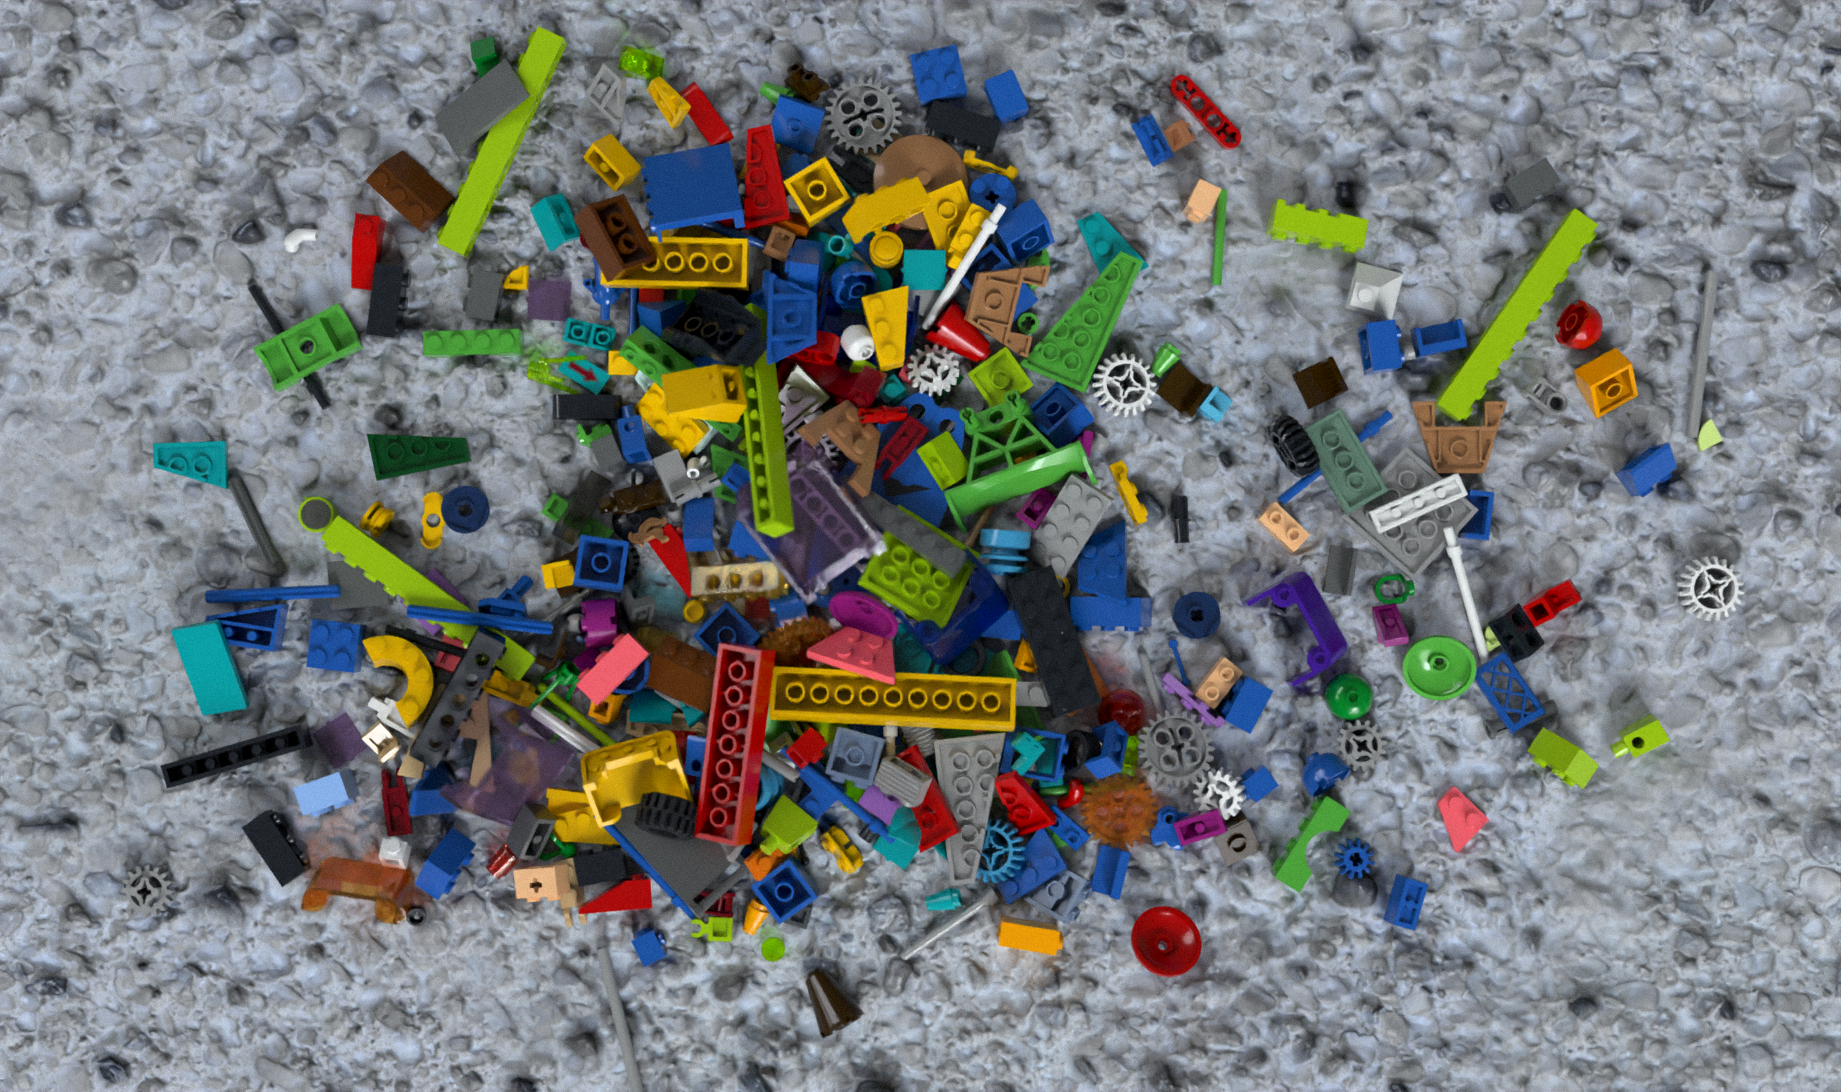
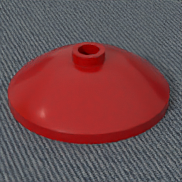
M1167 906L1148 909L1138 917L1131 931V946L1137 960L1143 967L1156 975L1163 977L1183 975L1197 963L1200 957L1202 941L1199 930L1191 918L1178 909ZM1158 944H1162L1165 950H1161Z

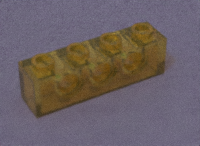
M780 561L692 568L691 596L699 599L700 603L712 604L714 600L735 602L736 598L755 601L757 597L764 596L766 599H779V595H788L789 566ZM764 578L763 584L759 586L761 579ZM742 580V584L738 587V583Z

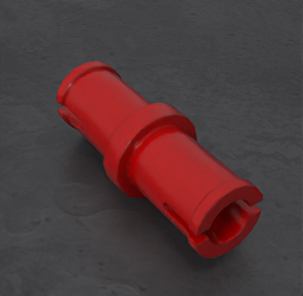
M879 405L877 408H860L858 411V417H864L859 419V422L862 424L873 422L887 424L891 421L903 422L906 421L908 414L907 412L901 413V411L907 410L905 406L887 407L886 405Z

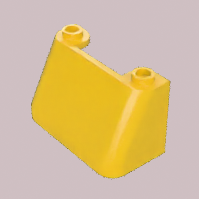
M661 731L592 750L581 758L583 788L599 828L616 823L622 815L621 808L640 803L643 793H665L693 802L692 791L687 774L685 773L678 743L674 733L671 731Z

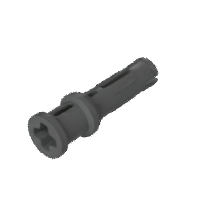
M1552 699L1542 703V707L1546 710L1545 714L1540 715L1530 723L1558 714L1555 701ZM1533 706L1524 711L1532 713L1536 709ZM1507 713L1514 724L1519 721L1520 714ZM1500 717L1483 721L1485 732L1490 740H1494L1496 736L1509 732Z

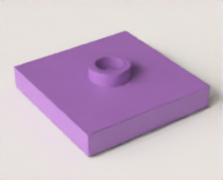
M875 784L874 786H868L857 804L874 817H878L889 827L895 811L903 806L899 802L900 799L893 795L883 794L879 790L880 787Z

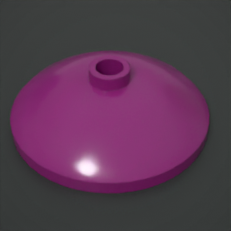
M843 591L835 594L830 600L829 609L831 614L844 627H851L886 639L892 638L898 630V621L893 611L881 599L872 594L860 591Z

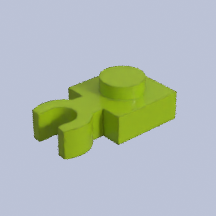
M709 916L708 923L699 918L692 920V924H699L701 927L699 932L691 933L692 937L698 938L703 934H708V941L732 942L733 917Z

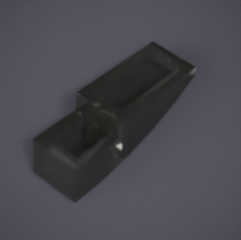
M591 470L569 501L566 510L556 522L552 535L573 546L598 508V500L605 496L612 481Z

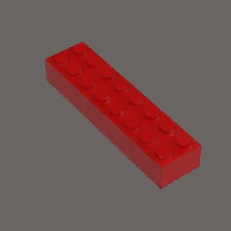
M735 642L719 643L694 837L732 846L751 843L776 650Z

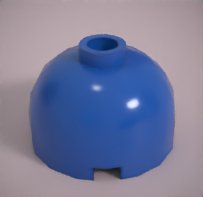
M854 260L840 265L833 272L830 281V290L835 301L840 307L848 310L861 308V297L878 293L880 286L876 273L867 264Z
M1315 752L1306 758L1308 763L1303 767L1301 779L1309 795L1316 797L1335 787L1334 783L1339 778L1343 781L1350 774L1351 770L1338 755L1329 752L1323 754Z

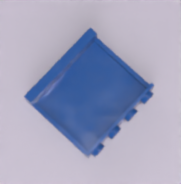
M729 143L644 158L645 168H641L643 182H648V184L644 185L646 199H651V201H647L649 216L654 215V218L649 219L652 233L657 232L659 242H662V230L734 218L735 228L745 227Z

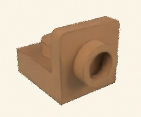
M774 225L763 253L785 262L796 234L785 227Z

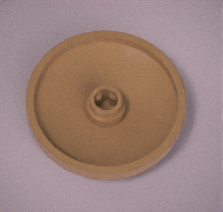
M911 135L893 142L881 154L873 172L874 193L884 185L891 187L902 178L908 177V179H912L917 176L926 193L958 180H962L966 193L968 192V175L961 157L950 145L928 135ZM921 212L898 223V225L912 230H928Z

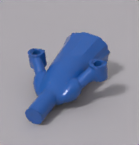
M592 257L596 287L591 279H585L583 285L592 293L594 301L601 305L600 320H610V306L617 302L620 294L629 288L603 287L601 285V269L595 258Z

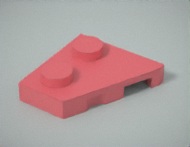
M1452 786L1436 802L1439 812L1443 817L1445 829L1449 834L1452 849L1457 853L1489 821L1455 786Z

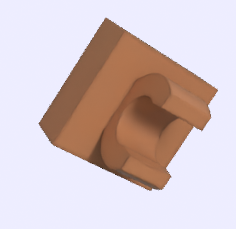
M1184 120L1175 122L1163 131L1173 152L1181 150L1196 138V135H1191L1188 130L1191 124L1185 123Z

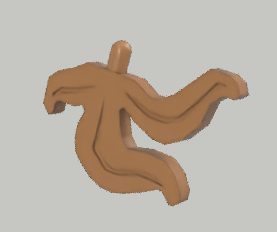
M663 517L662 519L649 518L645 520L639 527V533L633 534L631 531L628 535V540L639 544V547H643L644 542H648L653 538H657L661 543L668 542L669 538L665 536L664 531L661 529V527L666 525L668 519Z

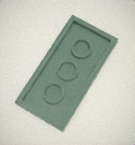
M1341 408L1303 428L1312 439V443L1318 452L1320 459L1319 469L1346 515L1389 491Z

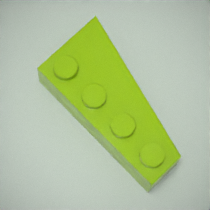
M1277 199L1270 208L1266 234L1272 235L1271 239L1286 241V238L1294 239L1296 244L1309 245V242L1319 244V248L1328 250L1338 247L1342 248V252L1356 254V251H1361L1364 248L1368 219L1342 213H1336L1334 217L1331 216L1330 211L1321 208L1308 211L1304 204L1295 203V205L1290 204L1287 206L1285 205L1286 200Z

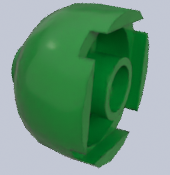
M1349 672L1334 676L1327 683L1323 696L1327 709L1337 718L1344 720L1360 718L1368 712L1373 701L1372 688L1366 679L1358 674Z

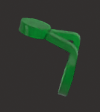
M1391 574L1377 580L1374 586V593L1376 598L1384 604H1402L1407 600L1408 596L1414 595L1415 587L1413 581L1406 580L1402 574ZM1387 580H1399L1405 588L1403 595L1394 599H1385L1380 593L1381 584Z
M551 832L549 837L560 849L549 854L542 851L539 858L542 861H546L560 854L564 858H571L575 855L577 849L571 842L563 845Z

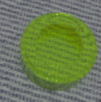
M778 937L767 938L761 946L762 956L770 962L780 960L785 953L784 942Z

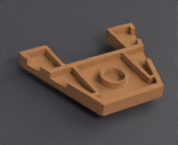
M1036 265L976 272L964 320L1019 355L1028 357L1032 336L1012 332L1010 329L1022 283L1045 288L1050 266Z
M847 399L805 424L797 432L811 446L816 445L825 433L857 466L847 483L863 498L870 493L881 433L871 423H860L859 419L864 417H858L859 410Z
M1435 401L1411 402V407L1433 470L1437 474H1483L1507 401L1483 402V426L1436 427Z

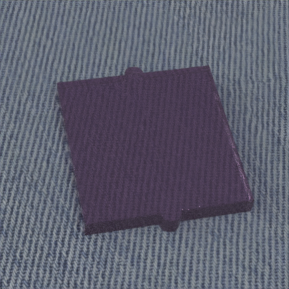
M530 280L529 297L526 298L528 302L527 319L566 322V318H570V305L573 304L571 300L572 283Z
M346 712L333 721H327L324 727L312 734L334 769L349 760L353 761L356 755L369 748L362 740L359 731Z

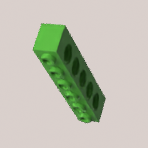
M643 325L626 339L619 352V355L662 388L661 376L663 374L697 368ZM744 413L737 423L705 420L732 442L745 431Z

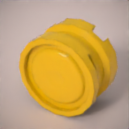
M884 231L876 234L872 238L869 248L872 263L881 269L894 268L899 264L903 253L901 239L892 232Z
M377 500L364 514L359 528L363 531H369L370 536L373 538H378L390 524L395 511L391 508L386 509L384 504Z

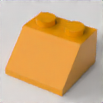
M1616 347L1574 370L1577 386L1596 419L1638 396L1632 363Z

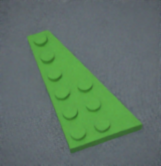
M1120 252L1104 269L1098 279L1087 288L1080 299L1069 308L1045 338L1034 347V350L1019 365L1085 394L1143 261Z

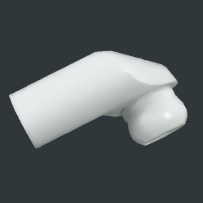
M295 229L284 239L286 251L296 252L299 248L298 244L302 241H317L318 230Z
M702 456L700 459L694 457L687 462V475L690 479L697 478L699 473L707 471V468L711 467L712 462L709 457Z

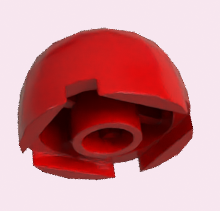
M1577 300L1579 303L1576 305L1572 303L1568 305L1562 312L1556 327H1560L1559 335L1555 333L1557 342L1575 350L1588 348L1598 341L1602 335L1603 318L1599 311L1582 300Z

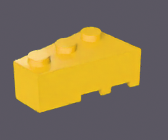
M918 176L912 179L905 177L897 181L894 186L888 187V185H884L871 195L864 193L855 198V203L842 218V221L854 244L862 242V238L869 232L874 231L876 235L882 232V227L894 222L898 224L922 212L930 204L931 200Z
M909 285L861 297L862 309L868 330L873 338L874 353L880 372L902 367L904 364Z

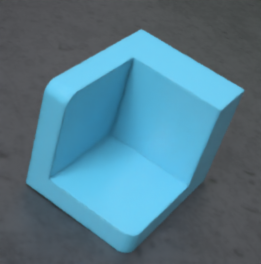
M1217 385L1213 387V390L1197 410L1215 424L1219 423L1225 411L1232 403L1229 397L1219 391L1220 388Z

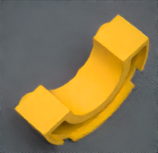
M375 636L362 641L364 648L375 668L384 665L394 666L402 670L408 677L407 691L403 698L395 703L396 709L408 731L424 718L434 697L435 684L431 666L422 651L405 639L395 636Z

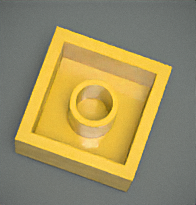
M826 157L821 158L783 181L785 188L809 227L851 203L850 196Z

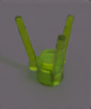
M587 356L539 357L537 362L531 361L529 363L527 378L571 394H578L577 390L556 383H563L564 379L551 375V367L547 366V364L586 360Z

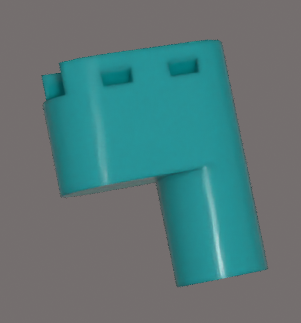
M1023 731L1021 734L1019 733L1010 744L1021 754L1011 769L1013 771L1016 770L1022 777L1045 751V748L1026 731Z

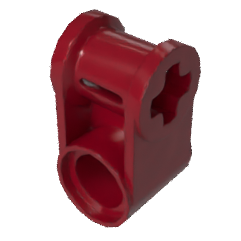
M704 889L699 895L707 897L714 890ZM728 890L705 911V914L733 917L732 903L736 892ZM723 899H725V908H723Z

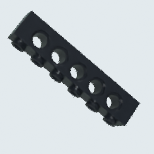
M481 625L478 626L411 745L409 756L433 768H436L439 761L442 763L445 761L449 753V749H447L449 743L457 740L461 731L458 727L462 721L466 722L472 712L471 704L474 700L478 701L484 691V688H482L484 681H490L496 669L493 665L497 659L502 660L506 653L505 637ZM484 652L489 655V658L481 661L476 655ZM468 673H473L478 678L475 681H468L464 676ZM463 694L466 699L458 702L454 700L453 696ZM449 714L454 717V720L445 722L441 717ZM439 735L443 740L441 742H433L430 737Z
M304 723L160 766L168 789L314 746L308 723Z

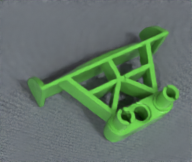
M1011 390L1013 396H1011L1009 391L1005 394V403L975 414L974 410L970 407H966L968 413H966L964 408L960 411L959 417L964 422V430L973 442L967 482L944 491V495L963 534L968 533L964 520L965 516L1067 479L1072 473L1077 475L1087 471L1093 485L1098 484L1092 462L1081 442L1077 441L1056 449L1032 425L1035 414L1027 400L1021 398L1016 390ZM1027 432H1029L1032 435L1028 438H1025ZM1011 433L1006 447L993 440ZM987 448L991 452L984 454V449ZM1045 448L1048 453L1019 464L1015 462L1016 458ZM1008 462V468L980 478L981 471Z

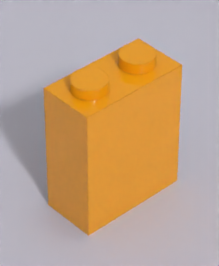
M1001 915L997 935L998 946L1055 956L1057 949H1062L1064 935L1060 932L1058 925Z

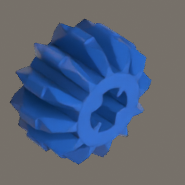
M1347 838L1346 847L1341 843L1337 845L1342 851L1341 853L1337 851L1333 853L1334 856L1340 858L1334 862V865L1341 866L1339 869L1340 874L1343 875L1347 872V877L1352 879L1355 873L1358 878H1362L1361 870L1367 873L1371 872L1366 866L1367 864H1375L1374 860L1368 859V857L1373 856L1375 853L1373 850H1367L1369 843L1364 842L1361 845L1360 838H1356L1354 843H1352L1351 839ZM1355 853V855L1359 856L1358 861L1354 860L1353 864L1349 857L1350 855L1354 856Z

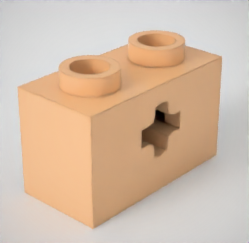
M1199 179L1182 213L1186 214V218L1194 223H1199L1200 221L1204 223L1213 209L1221 188Z
M1272 502L1255 519L1289 553L1295 552L1310 536L1276 502Z
M1221 656L1192 693L1196 698H1199L1209 706L1210 709L1214 710L1242 675L1243 671Z
M567 864L526 866L514 870L517 899L526 898L527 902L540 901L541 897H547V901L562 899L561 895L570 893Z

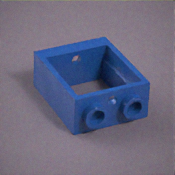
M1015 724L1014 731L1006 733L999 771L1003 773L1013 771L1011 763L1014 748L1010 744L1016 738L1017 732L1026 731L1028 734L1058 739L1052 773L1027 770L1023 776L1057 783L1058 777L1063 778L1065 764L1061 763L1062 755L1067 754L1069 748V740H1066V734Z

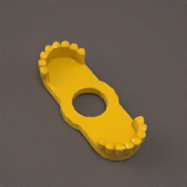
M966 150L964 153L963 163L984 174H1000L1006 176L1010 182H1013L1018 175L1019 170L1012 167V165L1005 170L992 163L975 158V151Z
M430 492L422 500L425 505L424 514L421 519L423 537L420 541H422L421 544L427 547V549H434L442 543L445 521L441 513L443 497L437 492ZM431 514H437L440 517V524L435 528L427 524V518Z

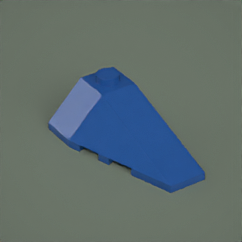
M439 761L436 768L430 766L431 770H425L424 778L420 779L413 789L409 815L453 813L458 811V807H462L464 793H461V785L444 762Z

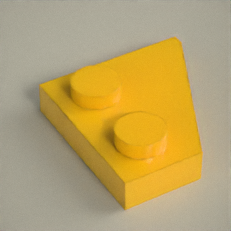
M659 76L650 82L647 91L670 127L674 129L681 125L691 106Z

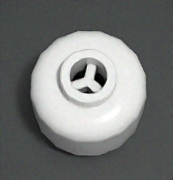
M851 325L844 330L840 342L847 355L855 361L868 359L875 351L870 331L864 325Z

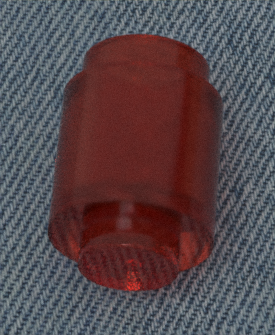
M504 843L488 860L486 869L495 878L501 879L502 876H507L521 859H518L507 844Z

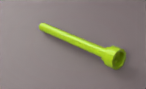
M545 683L537 685V690L541 694L548 688ZM552 690L546 696V698L605 746L617 744Z

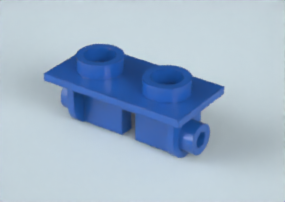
M1152 114L1148 117L1147 115L1141 117L1138 122L1131 125L1152 167L1174 157Z
M1052 804L1049 809L1055 814L1057 819L1056 823L1048 826V828L1077 851L1091 835L1087 833L1086 828L1083 829L1058 805Z

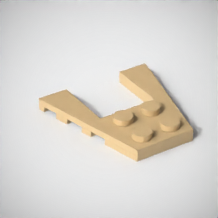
M439 684L411 745L417 737L420 729L426 721L429 713L431 712L445 685ZM483 691L478 701L474 700L471 704L472 712L466 722L462 721L458 728L461 729L460 737L478 739L469 787L494 791L489 693ZM463 694L453 696L454 700L458 702L466 699ZM449 714L441 717L445 722L454 720V717ZM409 748L397 775L423 779L426 764L409 756Z

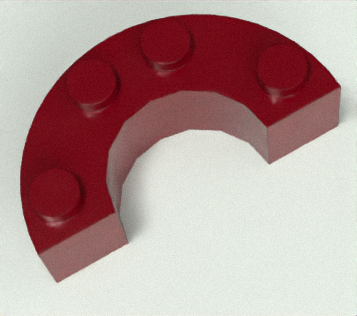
M793 359L787 360L790 370L798 362L829 394L830 398L826 402L834 406L848 399L858 410L860 408H868L887 378V374L866 365L860 373H851L835 364L822 365Z

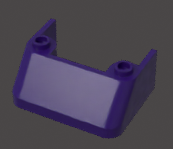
M1295 572L1241 602L1243 606H1250L1270 595L1274 604L1279 607H1288L1296 603L1317 639L1319 645L1312 648L1307 654V663L1310 668L1285 681L1288 686L1295 687L1327 669L1347 651L1348 646L1343 634L1311 577L1305 572Z

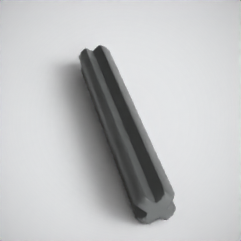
M239 476L229 479L227 481L229 488L265 564L271 565L279 560L277 553L242 479Z

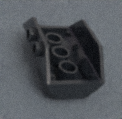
M702 287L698 289L693 300L675 321L664 329L659 338L673 344L676 350L693 357L707 356L724 363L750 367L767 350V344L761 333L760 319L741 305L733 296H726L714 289L708 290Z

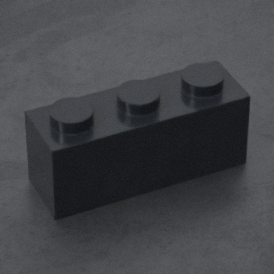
M934 100L925 125V132L929 133L928 136L942 140V137L949 139L951 144L958 147H964L965 145L974 147L975 152L987 155L988 152L993 154L1002 122Z
M375 263L366 335L400 341V335H403L405 331V321H402L403 312H406L408 308V297H405L406 288H409L411 285V274H409V270L405 267Z
M270 809L244 825L242 829L280 885L284 887L312 869L309 864L311 860L304 851H300L296 845L297 839L293 833L287 832L282 825L284 821L280 814Z

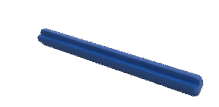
M333 584L207 590L205 592L206 603L334 598L341 596V586Z
M408 605L407 608L408 618L474 626L481 625L483 627L548 635L552 634L553 622L419 605Z

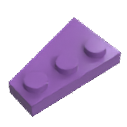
M1165 672L1160 677V680L1164 682L1161 686L1171 695L1174 692L1182 698L1179 702L1189 711L1194 708L1200 714L1197 718L1200 721H1204L1206 726L1209 727L1212 724L1220 728L1225 723L1223 718L1215 715L1209 706L1199 698H1196L1190 690L1170 673Z

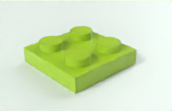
M1004 347L967 373V376L990 408L1005 403L1004 397L1008 391L1011 396H1013L1011 390H1016L1021 395L1034 386L1007 347Z

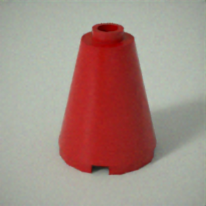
M951 299L946 306L948 309L941 312L930 330L925 331L926 334L923 337L974 362L984 361L991 352L989 349L990 342L977 327L964 320L966 313L954 299Z

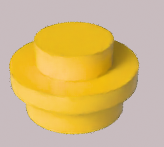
M690 600L683 607V616L690 623H700L707 615L705 604L699 600Z

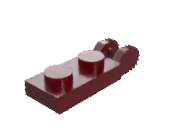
M910 415L880 452L881 455L875 461L874 472L879 469L885 458L889 459L893 464L884 472L882 477L884 481H887L896 468L903 464L929 429Z
M400 767L396 768L398 787L391 788V776L388 769H383L381 772L383 785L381 791L388 837L414 833L412 817L409 815L410 803L407 785L405 786L406 778L405 776L397 775Z

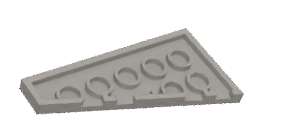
M1006 732L934 740L939 788L962 830L945 840L950 885L976 882L995 790L994 782L998 775Z

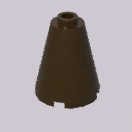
M819 967L807 974L809 978L805 983L822 1038L832 1035L834 1030L837 1031L847 1027L864 1015L863 1010L826 969L821 971Z

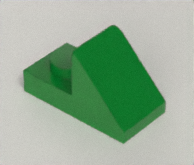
M493 36L470 42L472 61L476 64L479 79H481L501 62Z

